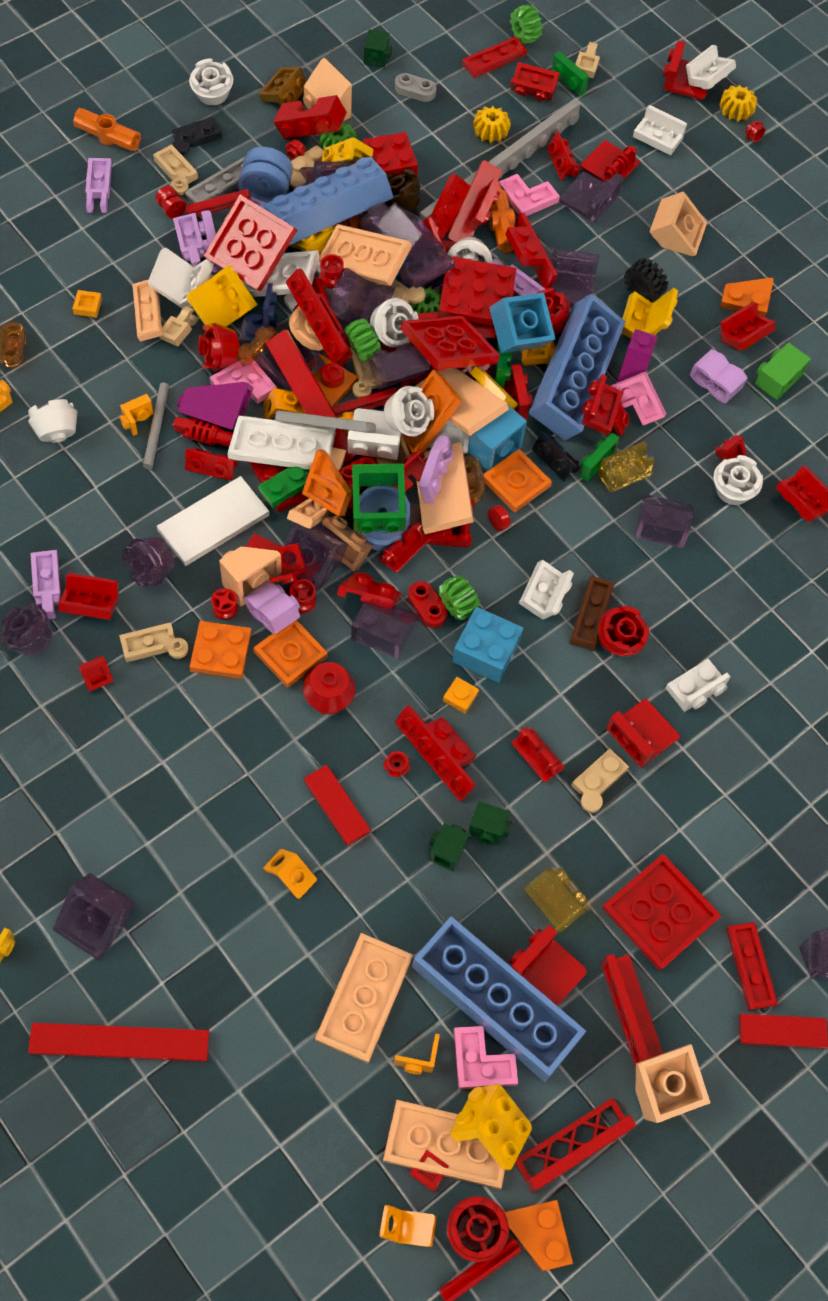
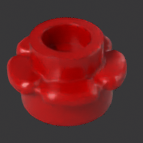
M759 121L751 122L745 131L746 139L758 142L766 132L763 123Z
M296 139L285 145L286 154L291 160L300 155L303 156L306 152L305 146Z
M392 752L384 760V769L392 777L406 775L410 770V765L408 764L410 760L403 752Z

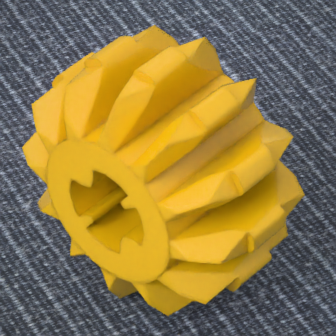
M740 85L737 87L730 86L721 97L720 110H722V116H729V120L735 119L737 122L740 119L746 121L755 112L757 97L754 95V91L748 90V86L742 88Z
M484 106L483 110L477 111L473 120L476 137H481L482 141L489 140L490 144L494 140L499 143L501 139H506L511 124L508 112H503L502 107L495 109L494 106L491 108Z

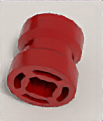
M165 186L156 193L155 201L163 208V212L168 218L173 219L184 213L186 203L178 196L173 186Z
M335 254L324 256L320 261V281L327 288H338L344 281L343 259Z
M306 579L293 582L290 587V596H294L300 605L299 613H309L316 604L314 584Z

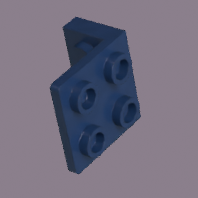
M268 283L263 315L258 313L244 315L239 339L240 348L268 350L266 342L275 336V328L277 327V313H275L277 292H273V283Z

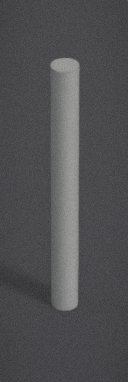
M160 383L143 462L145 469L153 468L169 391V384Z

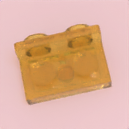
M548 867L524 890L559 933H562L580 916L587 914L590 909L586 905L588 903L587 898L578 889L574 891L568 884L571 880L561 868L557 870L554 867Z

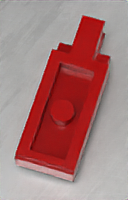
M457 174L449 176L431 214L433 221L439 228V238L441 240L451 229L471 188Z

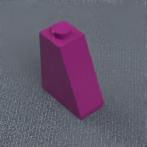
M637 329L634 330L617 383L645 371L647 372L658 336Z
M247 382L186 388L184 394L182 393L178 399V412L186 417L203 420L218 425L221 429L234 432L238 415H245L254 388Z

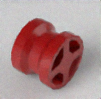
M222 588L213 593L211 603L215 617L224 621L234 618L238 612L237 596L234 591Z

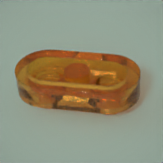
M17 322L6 323L0 329V362L7 367L17 366L24 359L26 334L23 326Z
M265 326L261 327L254 334L255 338L250 343L243 344L237 350L238 355L236 359L243 367L249 365L268 348L266 342L278 333L272 326L268 328Z
M464 456L466 470L471 471L467 473L469 491L475 492L470 493V498L474 499L476 503L483 498L485 492L481 464L473 456Z

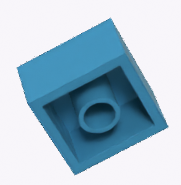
M544 293L503 298L489 307L501 354L541 348L555 340Z
M509 405L508 411L470 436L467 459L483 473H486L518 449H522L527 421Z
M476 607L454 648L452 662L500 683L520 643L523 627Z

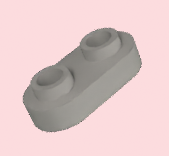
M408 73L399 74L395 78L394 88L400 95L423 102L432 101L436 97V84L431 80Z

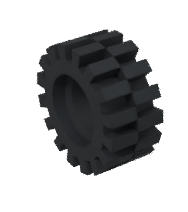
M646 258L637 260L625 272L624 278L626 280H624V283L628 285V291H635L653 303L667 290V276L662 274L664 271L662 268H657L658 264L656 262L652 264V260L648 259L646 261Z

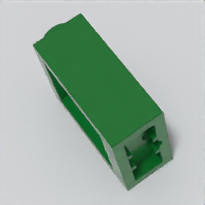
M404 464L352 465L354 531L371 533L373 531L395 533L404 531L406 528ZM398 486L399 512L360 513L359 487Z

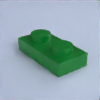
M562 52L556 53L553 57L551 71L558 72L559 79L579 96H582L587 91L589 76Z
M498 344L497 352L500 354L498 363L495 364L494 380L504 389L505 380H510L512 352L501 354Z
M611 433L606 440L602 438L598 442L595 452L592 455L587 454L580 464L582 467L580 478L588 482L616 452L620 437Z
M288 467L259 484L258 491L270 506L274 508L303 491L309 472L307 469L300 467Z

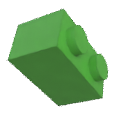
M790 343L786 344L782 349L778 348L771 356V360L768 363L763 362L756 372L758 377L755 385L776 400L805 373L811 361L810 357Z

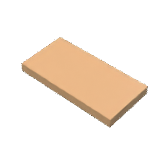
M337 224L318 262L326 255L335 254L343 259V273L345 275L391 286L412 248V244L407 240Z
M457 368L438 370L462 399V402L448 421L469 436L509 410L508 404ZM425 380L421 381L414 387L420 388Z
M461 442L449 445L454 451L453 459L448 463L447 473L442 476L441 490L439 494H436L433 504L424 502L418 486L422 526L425 534L474 522L464 451ZM431 450L424 452L425 458L423 461L429 457Z
M361 933L315 1037V1041L369 1064L410 966L413 954Z
M396 1100L383 1162L411 1169L417 1168L420 1171L437 1175L442 1174L445 1175L444 1177L498 1190L502 1188L505 1170L499 1166L478 1138L456 1142L450 1135L458 1114ZM428 1150L448 1164L449 1167H442L430 1157H427L424 1163L419 1161L425 1151Z

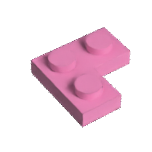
M518 174L499 181L501 189L506 191L508 202L518 215L519 213H525L528 216L559 203L560 196L548 181L530 189Z
M250 354L209 377L211 385L236 382L249 383L254 388L251 397L257 404L264 401L273 388H277Z
M646 371L611 385L623 391L620 402L624 408L630 405L634 406L642 425L665 417V409Z
M483 1026L454 1028L458 1090L474 1089L479 1086L484 1087L501 1084L502 1087L518 1085L515 1054L486 1056Z

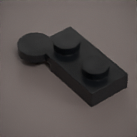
M213 116L172 130L173 138L175 139L172 145L181 155L187 154L190 151V147L194 148L222 138V131Z

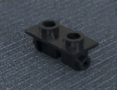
M542 431L532 450L565 482L571 472L574 474L580 469L579 461L575 460L568 452L564 453V448L554 439L553 435L549 436Z

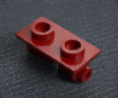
M557 132L547 146V150L560 180L563 181L566 175L577 176L580 167L575 158H572L573 153L569 147L568 140L561 138L560 133Z
M194 447V449L186 448L185 470L230 481L233 480V472L237 468L238 460L228 459V456L222 454L214 455L212 452L200 450L198 447Z
M419 450L417 453H411L404 460L405 493L414 486L409 479L411 476L418 482L422 477L428 459L426 458L423 461L425 457L422 450Z
M411 523L409 529L402 535L403 542L397 540L389 549L383 551L384 554L378 560L398 573L431 538L421 532L423 527L420 523Z
M524 727L518 733L520 736L511 741V744L544 783L565 769V766L532 727L530 729Z

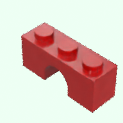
M337 95L318 98L316 104L307 111L301 101L282 103L273 123L283 139L338 132L347 111Z

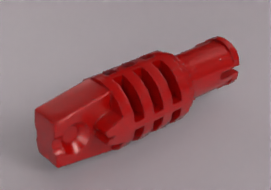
M176 417L173 423L175 432L183 434V437L186 439L202 442L210 446L217 444L230 446L233 433L221 430V427L192 417H190V420Z

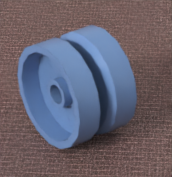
M253 148L247 152L238 180V188L240 191L248 189L251 197L269 203L275 197L288 193L289 183L293 174V165L285 154L274 148Z
M373 486L360 494V513L399 512L397 488ZM406 495L405 530L395 533L387 531L362 533L366 536V541L373 545L372 549L384 551L389 549L397 540L403 542L402 535L409 529L410 503Z

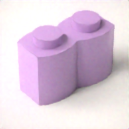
M712 349L694 364L690 373L691 378L698 385L708 389L717 400L725 404L744 387L748 379L741 368L730 364L722 353Z
M267 581L243 597L251 615L259 622H262L273 634H277L301 617L298 611L300 609L298 601L294 596L285 594V591L279 584L274 585Z

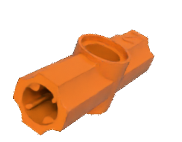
M81 108L75 112L73 119L74 127L97 136L100 143L104 145L116 144L130 151H136L139 147L141 133L116 123V119L112 115H97Z
M499 187L500 196L494 205L492 204L489 209L491 212L489 225L490 230L495 233L498 250L503 251V253H511L513 248L505 233L508 227H515V214L513 208L510 209L506 191Z

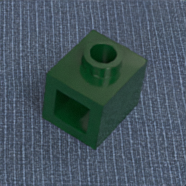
M368 30L364 46L365 65L385 68L386 60L390 59L392 54V46L389 45V32Z
M478 801L468 834L477 837L484 844L493 845L495 843L499 845L502 836L508 837L512 822L507 820L510 811Z
M444 823L440 831H434L429 845L433 846L430 851L429 861L454 872L467 845L469 834L465 833L466 831L458 825Z

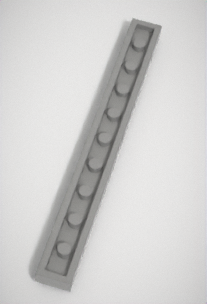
M573 99L490 160V164L502 170L499 180L510 169H515L521 161L529 158L537 149L544 147L557 132L561 134L565 128L574 125L579 118L581 103ZM477 171L464 179V181L471 185ZM438 199L420 212L419 222L432 216L431 214Z

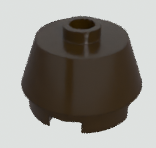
M404 169V173L394 175L393 172L387 174L394 198L382 204L391 213L396 215L405 214L415 209L420 203V179L410 169Z

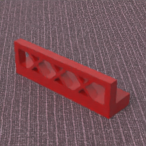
M612 954L604 958L601 967L636 1068V1063L661 1055L663 1051L630 956L626 955L615 958V955Z
M611 1098L519 1156L514 1164L533 1194L622 1137L637 1125L630 1115L625 1117L614 1098ZM609 1107L619 1121L610 1128L599 1125L601 1112ZM596 1116L595 1124L587 1122ZM581 1125L594 1128L592 1139L587 1143L574 1141L576 1128ZM598 1130L604 1131L597 1136ZM571 1132L570 1139L563 1138L565 1135ZM556 1141L569 1144L567 1155L562 1159L549 1156L551 1145ZM573 1145L579 1147L576 1150L572 1151ZM547 1147L545 1155L538 1153ZM531 1157L543 1159L542 1171L531 1178L523 1162ZM548 1161L554 1162V1164L547 1167Z

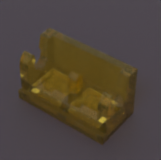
M645 442L602 459L598 475L610 493L652 475L654 457L647 458L648 446Z

